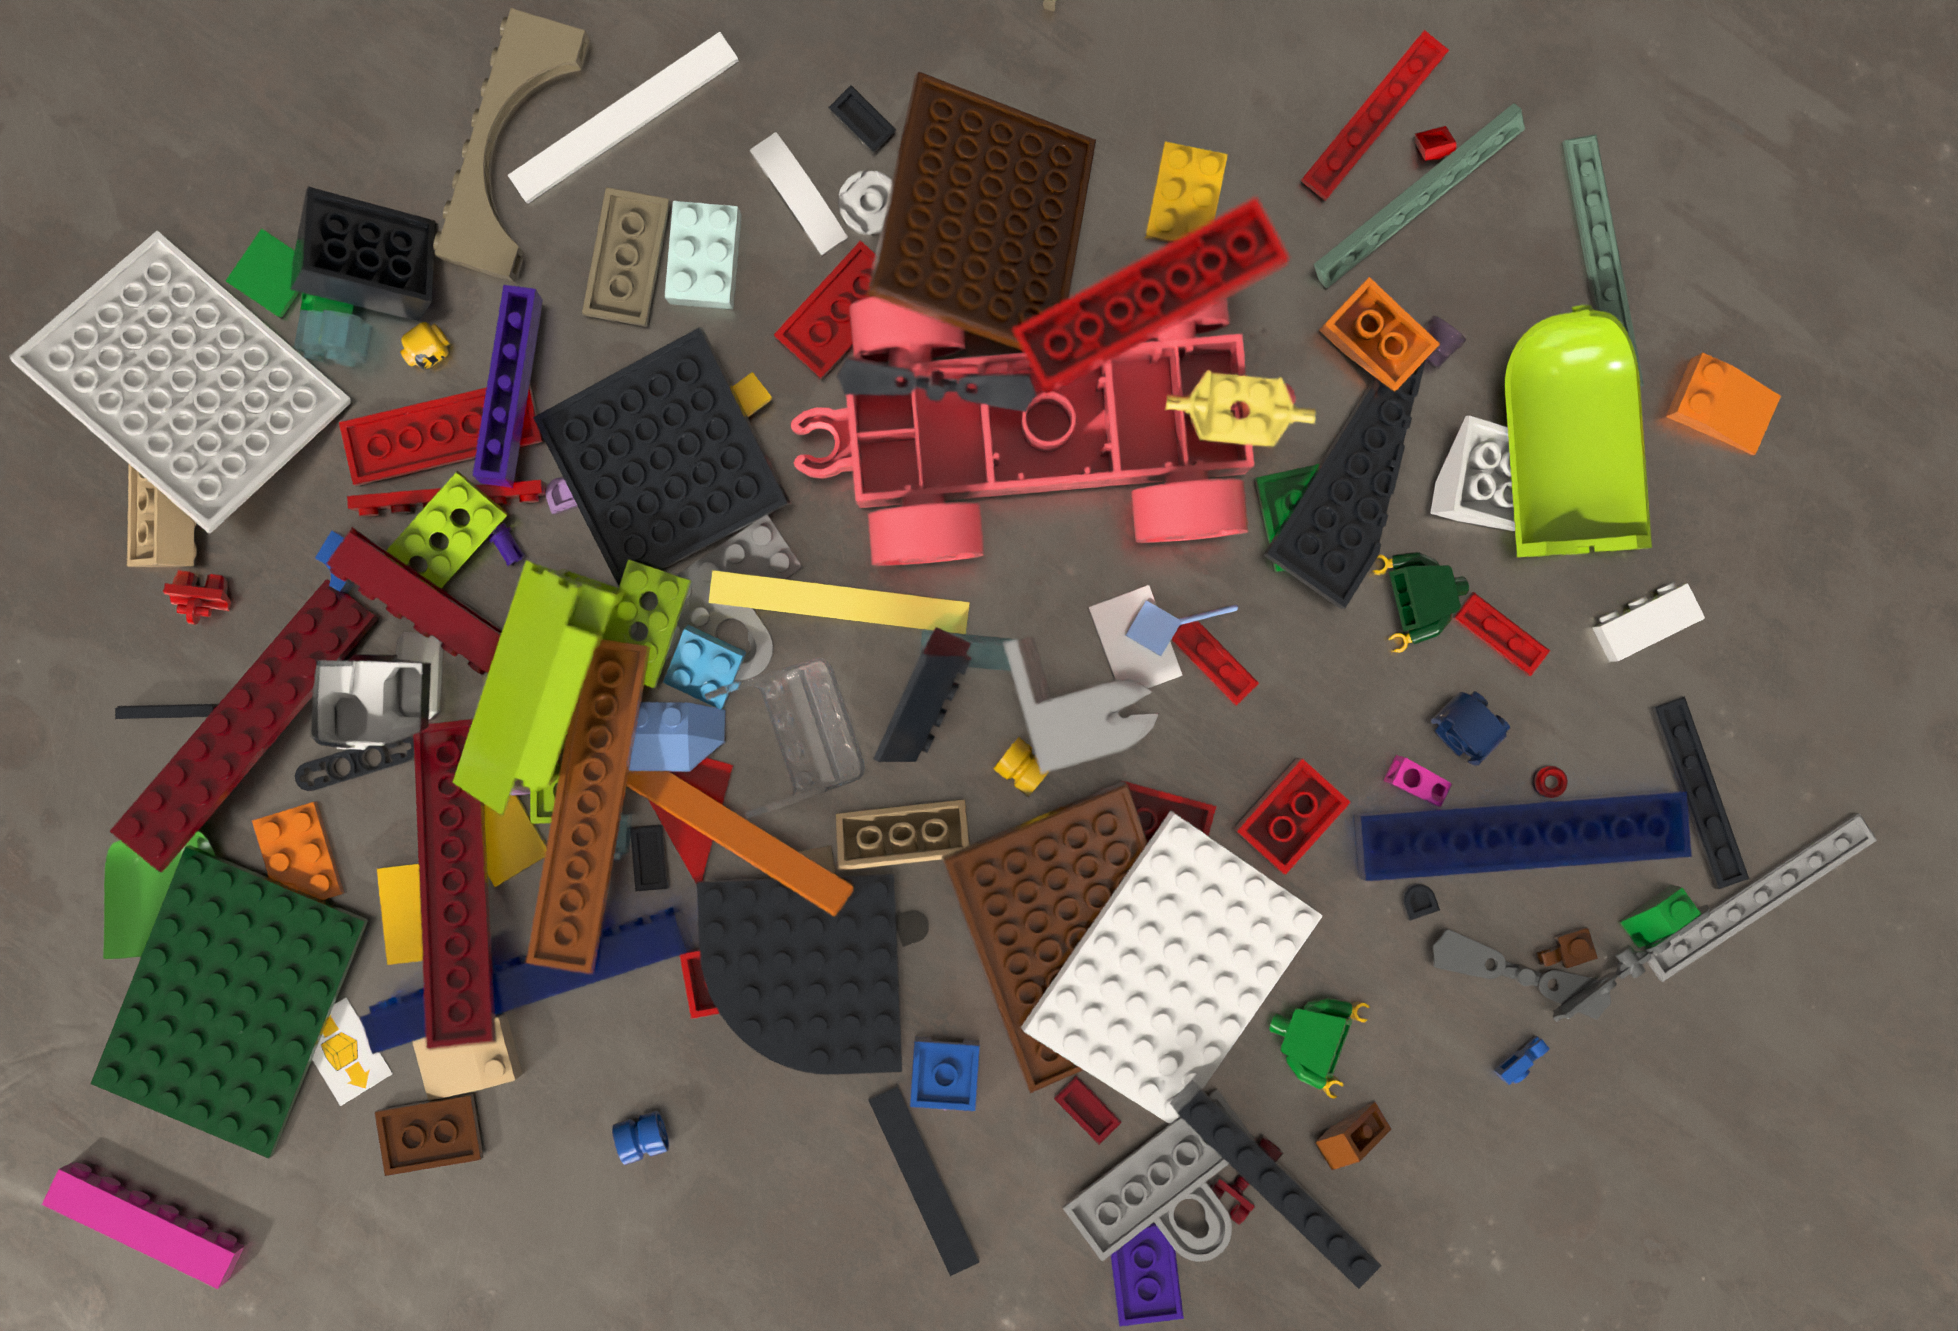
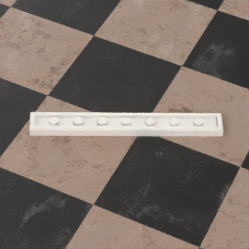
M718 32L508 174V177L527 204L737 63L739 61L738 57L723 35Z

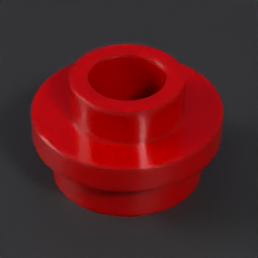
M1545 766L1537 772L1534 784L1536 790L1542 796L1556 798L1565 792L1568 780L1565 772L1559 767ZM1548 776H1553L1555 779V785L1551 788H1548L1545 784Z

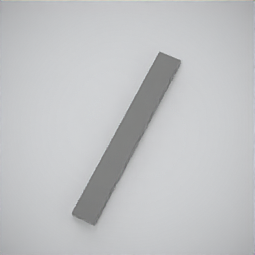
M1854 813L1710 908L1709 912L1711 915L1682 936L1677 935L1670 940L1671 946L1656 955L1653 951L1650 952L1651 959L1647 961L1659 981L1667 980L1877 841L1876 837L1860 813Z

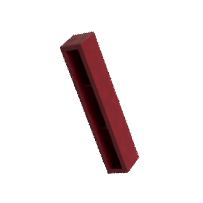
M352 527L328 559L326 564L331 566L329 571L342 581L346 582L350 579L359 585L357 590L368 599L374 601L378 598L387 605L385 609L396 618L402 619L406 617L414 623L413 628L427 638H430L432 635L442 642L440 646L449 654L455 657L460 654L468 659V666L481 675H484L485 672L489 673L503 630Z

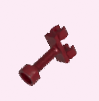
M1264 1136L1258 1143L1276 1161L1284 1154L1281 1149ZM1218 1175L1209 1187L1219 1200L1226 1191L1239 1201L1230 1211L1229 1216L1230 1219L1240 1225L1247 1218L1250 1211L1255 1208L1253 1201L1243 1194L1250 1184L1240 1176L1235 1184L1231 1185Z

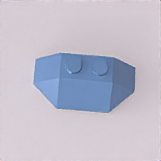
M641 702L629 771L690 772L716 748L725 743L726 711L694 703Z

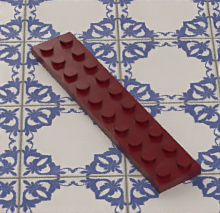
M328 579L315 591L109 831L157 871L162 873L312 698L317 660L343 661L378 620L374 614L348 594L339 592L329 586L330 581Z
M473 719L429 724L427 729L413 735L426 1049L428 1050L496 1043L484 803L453 783Z

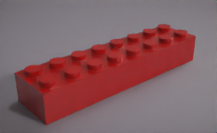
M1255 197L1012 330L1047 395L1288 265L1289 256L1258 198Z

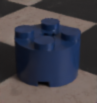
M1476 691L1471 695L1459 692L1431 719V723H1438L1439 726L1435 729V732L1455 754L1460 756L1464 752L1471 757L1467 762L1478 766L1506 739V732L1510 729V726L1501 716H1495L1487 708L1488 702L1481 694Z

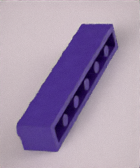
M503 285L472 475L481 484L513 488L543 299L534 288Z

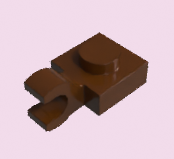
M1581 927L1554 936L1557 946L1536 952L1539 964H1544L1545 967L1559 963L1562 960L1563 966L1570 968L1598 959L1588 927Z

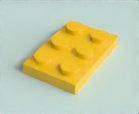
M1170 142L1164 143L1145 238L1172 243L1215 219L1228 154Z

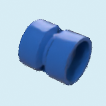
M657 1110L640 1115L638 1122L628 1119L612 1125L615 1147L624 1165L642 1160L644 1153L652 1157L669 1151L667 1130L662 1116Z

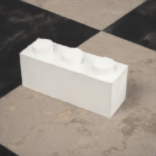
M1675 581L1658 588L1657 592L1659 595L1649 600L1645 595L1628 603L1630 609L1619 614L1617 610L1601 616L1599 618L1601 623L1592 628L1609 662L1620 661L1705 619L1688 583L1676 585Z

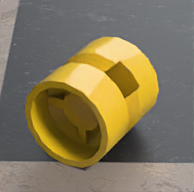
M1020 737L1013 742L993 768L1006 780L1013 778L1015 780L1014 786L1027 797L1033 793L1049 773V771L1041 773L1037 756L1032 754V747Z

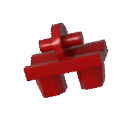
M178 570L173 583H165L163 593L170 596L171 604L177 605L176 611L178 614H186L188 624L196 625L199 623L201 616L210 617L212 609L230 611L231 601L226 595L227 580L224 576L216 574L207 575L205 587H196L198 578L194 573Z

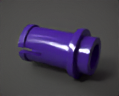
M503 523L493 530L489 535L490 539L488 541L490 543L494 542L506 565L511 566L523 559L525 554L511 535V527L507 528Z

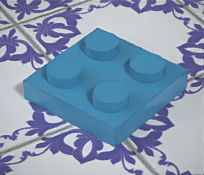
M687 625L683 630L663 683L721 710L727 701L746 651Z

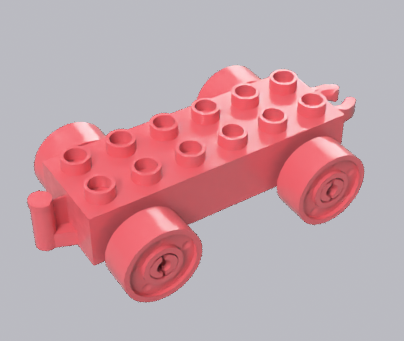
M875 297L864 299L850 306L854 358L874 362H889V365L911 370L916 378L917 376L930 377L933 371L940 370L945 374V378L957 379V382L961 377L969 374H1029L1036 391V397L1030 403L1027 411L1023 412L965 401L958 395L957 390L956 392L949 391L945 393L944 397L939 401L929 399L926 391L920 388H915L913 392L907 395L846 394L848 408L839 410L813 408L803 411L791 422V428L797 435L809 434L812 430L821 428L830 431L835 439V447L827 457L815 458L804 454L797 456L794 460V465L798 471L809 477L823 479L836 476L840 472L853 471L855 498L859 508L901 505V508L881 510L868 514L872 565L924 564L983 556L984 547L980 505L973 503L945 504V501L1140 483L1165 481V485L1141 488L1131 492L1136 542L1185 541L1248 532L1244 481L1232 479L1209 480V477L1246 474L1254 467L1252 445L1200 440L1190 414L1186 413V410L1166 409L1168 395L1191 396L1207 371L1215 374L1246 376L1242 334L1196 338L1197 334L1219 330L1229 325L1227 298L1151 338L1152 342H1144L1047 395L1025 353L933 361V358L955 354L966 348L964 329ZM905 377L896 378L899 382L907 381ZM972 383L966 385L970 389L977 388V385ZM1284 383L1290 400L1294 405L1296 399L1295 392L1291 386ZM1241 401L1233 403L1230 407L1231 415L1239 420L1245 419L1249 415L1248 405Z

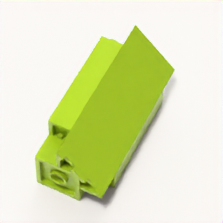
M528 560L525 561L453 779L454 784L503 815L516 778L523 780V786L534 790H542V787L547 789L559 778L561 765L556 762L594 649L600 645L612 607L621 603L625 592L624 589L566 569L556 571Z

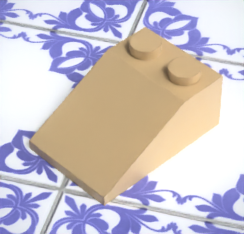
M506 1012L495 1015L496 1043L428 1050L426 1049V1034L411 1038L428 1101L504 1084L516 1080L523 1074Z

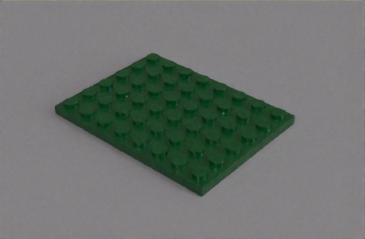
M191 845L185 846L90 1084L269 1159L276 1150L368 919L299 890L297 891Z

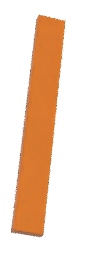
M629 771L626 786L833 916H836L853 892V886L669 771Z

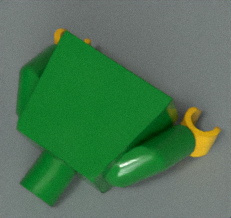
M1326 998L1308 1002L1304 1008H1296L1292 1019L1276 1013L1271 1021L1269 1031L1285 1037L1280 1051L1286 1055V1063L1296 1077L1317 1089H1323L1330 1098H1337L1334 1092L1329 1091L1330 1086L1335 1083L1343 1087V1083L1336 1076H1333L1353 1020L1359 1022H1366L1368 1020L1358 1017V1009L1362 1006L1370 1008V1006L1359 1001L1351 1004L1349 1001Z

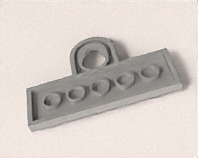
M768 515L755 521L677 574V576L691 580V584L665 661L674 656L683 630L687 625L717 638L718 628L724 621L737 619L748 630V641L751 645V651L744 657L735 680L752 679L760 675L769 666L774 651L773 640L770 632L754 608L708 603L712 570L788 579L803 569V566ZM651 591L642 597V606L646 610L655 609L658 605L657 595ZM637 622L631 628V635L635 640L642 641L648 635V628L644 623Z
M1218 1089L1212 1091L1209 1096L1254 1139ZM1180 1117L1066 1203L1062 1208L1101 1261H1104L1153 1222L1175 1251L1182 1257L1197 1262L1208 1261L1220 1255L1228 1246L1232 1234V1223L1227 1210L1206 1181L1229 1163ZM1194 1199L1202 1204L1205 1210V1220L1209 1225L1208 1233L1204 1237H1194L1189 1231L1183 1230L1176 1225L1174 1210L1180 1201Z

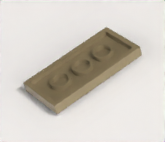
M606 187L582 309L583 315L647 327L671 203L669 199Z

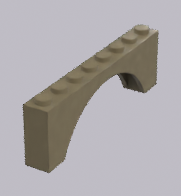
M511 8L508 17H504L501 22L500 35L502 38L499 48L495 47L491 55V74L489 78H485L481 87L482 103L480 109L476 108L473 113L471 126L474 129L471 138L467 139L463 145L462 158H464L461 170L455 172L452 187L455 190L452 200H448L443 210L445 222L442 231H438L435 236L433 248L436 250L435 255L442 261L516 282L525 252L509 236L495 209L490 185V167L494 145L506 118L524 96L553 77L581 70L590 38L585 30Z

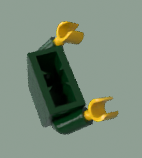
M1420 552L1396 554L1390 559L1379 554L1376 560H1382L1385 563V567L1382 570H1372V573L1382 575L1388 568H1394V571H1390L1389 575L1403 631L1409 630V633L1405 635L1400 632L1390 634L1388 640L1401 637L1404 641L1401 647L1392 650L1394 652H1402L1407 648L1408 643L1418 644L1439 636L1451 622L1452 614L1460 610L1459 596L1466 595L1469 592L1467 579L1464 576L1454 578L1452 568L1449 565H1439L1436 559Z

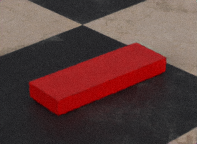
M1471 592L1461 605L1460 610L1452 617L1527 676H1532L1550 652L1548 648L1475 592Z
M1199 621L1182 624L1178 627L1171 641L1235 706L1259 684Z

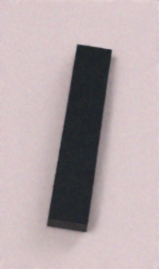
M1685 696L1652 706V711L1715 889H1722L1749 879Z
M895 1085L868 1098L949 1275L952 1276L980 1263L978 1255L899 1086Z

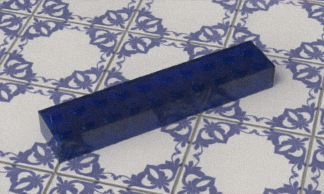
M1673 790L1354 814L1359 879L1364 881L1692 857L1687 792Z
M669 907L650 915L651 920L646 922L643 921L642 917H638L619 925L620 930L613 932L612 927L601 929L594 974L528 964L526 960L521 962L519 956L500 962V964L493 966L494 971H492L495 1015L687 953L694 947V943L684 911L674 912L673 907ZM424 987L400 996L401 1001H397L396 996L368 1006L370 1012L361 1016L360 1019L372 1055L426 1037Z

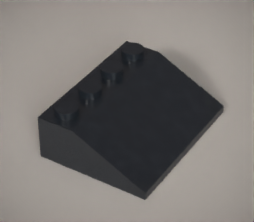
M308 186L292 262L290 290L419 321L432 303L433 244L436 221Z

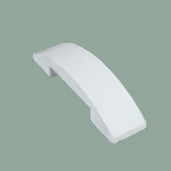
M776 132L750 149V152L798 219L821 256L848 239V236L816 187Z

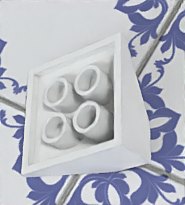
M1465 416L1436 480L1431 514L1455 521L1515 531L1508 427L1473 416Z

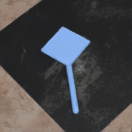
M1146 600L1126 636L1161 656L1179 625L1237 611L1238 605L1235 604L1178 619Z

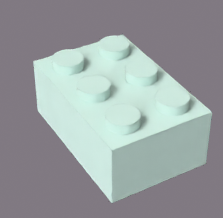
M673 201L665 299L669 304L733 310L742 216L738 206Z

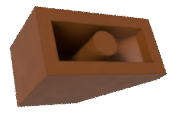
M1372 1102L1331 1126L1315 1143L1331 1170L1360 1162L1392 1129L1376 1102Z

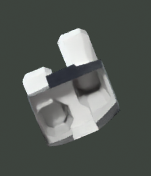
M404 632L397 640L396 655L355 654L348 661L317 660L312 697L311 737L318 745L336 747L337 749L365 750L369 745H391L427 729L429 727V719H434L440 713L443 648L440 645L442 642L432 635L430 638H427L420 633Z

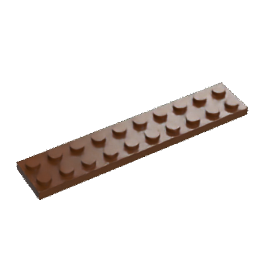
M602 639L600 645L594 649L567 729L526 960L528 964L594 974L650 647Z

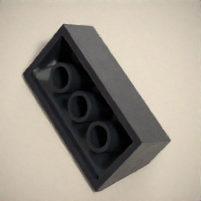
M938 627L934 629L918 659L873 760L878 762H916L921 751L928 753L935 738L934 735L930 734L933 725L940 727L947 713V710L942 708L946 699L949 701L953 700L960 685L954 680L958 673L965 674L972 657L967 655L971 643Z

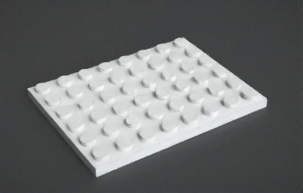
M158 231L153 233L10 356L11 361L209 534L351 403L349 396Z
M1170 811L1021 1028L1033 1038L1171 1125L1180 1116L1175 1112L1170 1102L1192 1080L1202 1089L1204 1088L1323 915Z

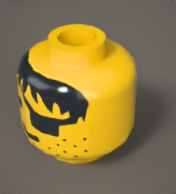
M421 322L401 337L404 349L400 353L410 367L417 364L421 369L428 370L447 357V346L450 345V342L436 323L430 325L427 322Z

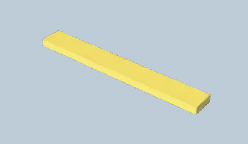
M712 570L708 602L934 630L938 627L946 632L966 634L970 602L717 570Z

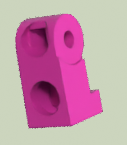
M1398 755L1395 756L1383 780L1440 808L1452 786L1447 780L1408 758Z

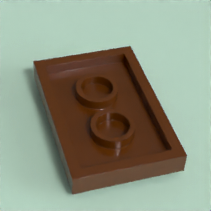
M473 1094L379 1109L374 1112L385 1176L466 1163L484 1158Z

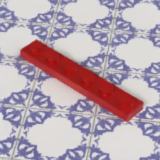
M1424 30L1304 175L1301 182L1326 201L1444 58L1449 49Z
M542 480L514 482L513 488L488 484L475 486L498 505H506L507 499L519 498L520 503L539 502V496H546L547 483ZM441 488L347 496L348 509L359 512V516L362 517L379 515L378 510L391 509V514L410 513V507L423 506L424 508Z

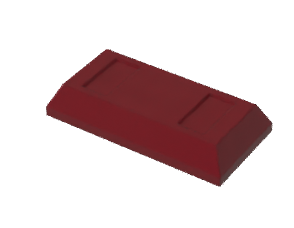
M1078 1076L1054 1097V1100L1098 1145L1122 1123Z

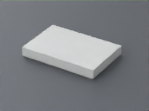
M1147 585L1088 607L1115 681L1129 679L1150 688L1180 677L1182 672L1170 642L1163 654L1159 656L1126 636L1146 600L1156 605L1150 586Z

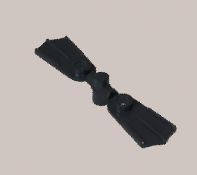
M846 357L843 366L837 373V378L842 385L843 392L848 395H907L913 392L915 388H920L926 391L929 399L939 401L944 397L945 393L949 391L956 392L957 390L958 395L965 401L1023 412L1027 411L1030 403L1036 397V391L1029 374H969L961 377L957 382V379L945 378V374L940 370L933 371L930 377L917 376L916 378L915 374L907 368L852 357ZM905 377L907 381L899 382L896 378ZM972 383L977 385V388L970 389L966 385Z

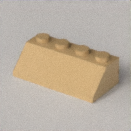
M129 464L127 567L194 566V559L197 554V546L194 542V527L197 522Z
M965 799L836 814L839 871L943 859L942 856L970 845Z

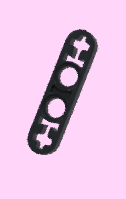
M411 736L403 740L404 743L411 744V749L407 750L406 757L404 753L390 755L393 762L389 763V752L384 745H369L365 750L348 749L300 765L295 773V781L302 790L314 791L414 760V738ZM399 741L397 743L387 745V748L393 749L399 747L401 745V742ZM371 748L377 749L381 754V761L375 767L369 766L365 761V754ZM339 758H345L350 763V771L345 776H339L334 770V764ZM308 768L312 772L326 769L328 774L315 778V785L311 781H305L304 776L309 774Z

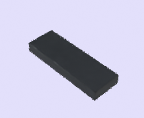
M218 704L117 706L115 708V719L208 717Z

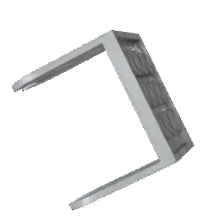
M1034 638L1016 639L1004 643L1041 773L1122 751L1144 738L1154 727L1159 713L1131 714L1127 718L1121 717L1119 714L1120 709L1153 692L1143 684L1129 679L1116 680L1052 699Z

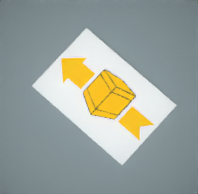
M347 998L334 1004L312 1060L336 1100L342 1106L393 1073Z

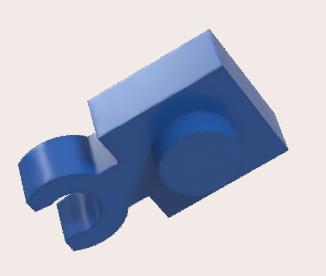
M1536 1036L1521 1051L1517 1050L1494 1071L1508 1085L1512 1082L1515 1084L1519 1083L1530 1073L1528 1069L1534 1065L1533 1061L1543 1056L1550 1048L1541 1038L1539 1039Z

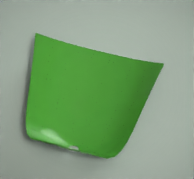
M197 831L185 845H191L215 855L208 839L201 832ZM117 841L110 846L106 856L104 877L103 959L142 956L184 848L161 873L122 841Z

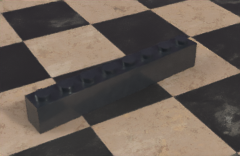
M1193 1080L1170 1102L1175 1112L1358 1289L1381 1267V1264L1362 1243Z

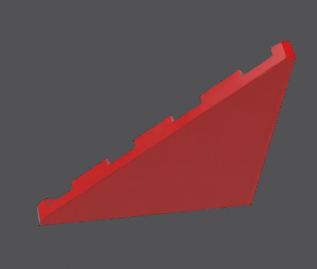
M706 758L690 772H669L724 805L734 765ZM648 800L695 883L703 881L714 840Z

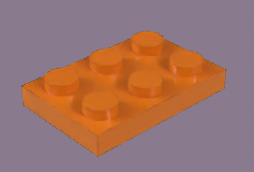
M317 801L252 820L270 879L320 900L344 894Z

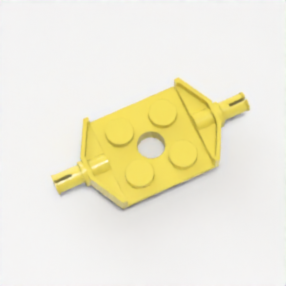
M1207 371L1191 396L1168 395L1166 409L1186 410V413L1190 414L1200 440L1274 447L1289 423L1294 421L1314 423L1316 411L1315 409L1295 408V406H1292L1293 404L1282 378L1267 379L1215 374L1211 373V371ZM1238 401L1246 403L1249 407L1248 417L1242 420L1234 418L1230 412L1231 405Z

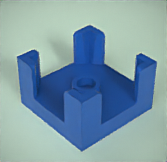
M915 1036L910 1107L975 1111L980 1040L964 1039L963 1043L931 1041V1037Z

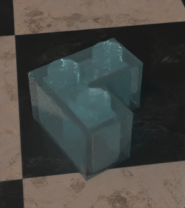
M301 310L294 348L304 353L303 358L323 362L325 356L327 359L335 361L336 364L348 367H355V362L366 364L373 326L356 315L323 310V313Z

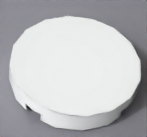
M865 170L855 173L845 181L840 189L838 205L840 215L849 228L859 234L869 236L881 234L892 178L883 172Z

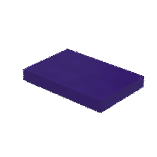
M1153 1222L1111 1255L1120 1327L1184 1319L1176 1251Z

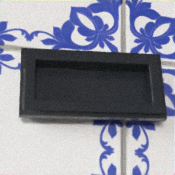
M852 85L828 107L873 152L896 131Z
M663 826L630 827L635 892L668 889Z

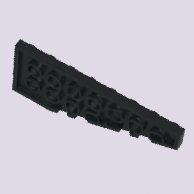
M1426 359L1395 392L1374 377L1263 554L1340 609L1347 607L1379 555L1381 548L1380 539L1383 527H1386L1388 519L1387 510L1391 495L1394 494L1405 449L1403 444L1407 429L1410 428L1412 420L1410 415L1414 399L1418 395Z

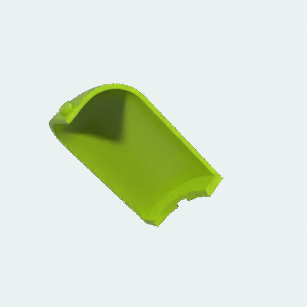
M1592 305L1574 306L1571 313L1551 316L1531 327L1514 347L1507 364L1505 397L1517 557L1590 553L1589 547L1593 546L1594 552L1652 548L1640 377L1634 347L1626 329L1614 315L1605 311L1592 310Z

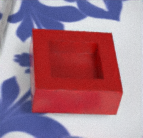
M1446 126L1415 133V145L1425 161L1441 159L1456 150V141Z

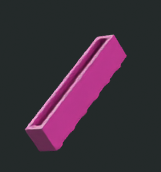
M75 1162L58 1169L41 1205L216 1289L228 1282L245 1247L237 1243V1238L233 1235L208 1229V1225L205 1222L195 1218L187 1219L179 1215V1211L170 1205H158L150 1201V1197L143 1192L129 1191L121 1187V1183L114 1178L100 1177L92 1173V1169L85 1164Z

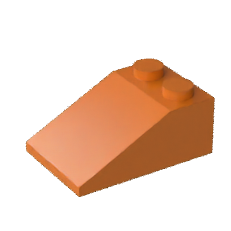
M1370 277L1319 329L1341 352L1394 392L1440 345L1433 336Z
M1701 353L1690 359L1666 417L1747 453L1756 455L1781 396L1733 365L1708 354Z

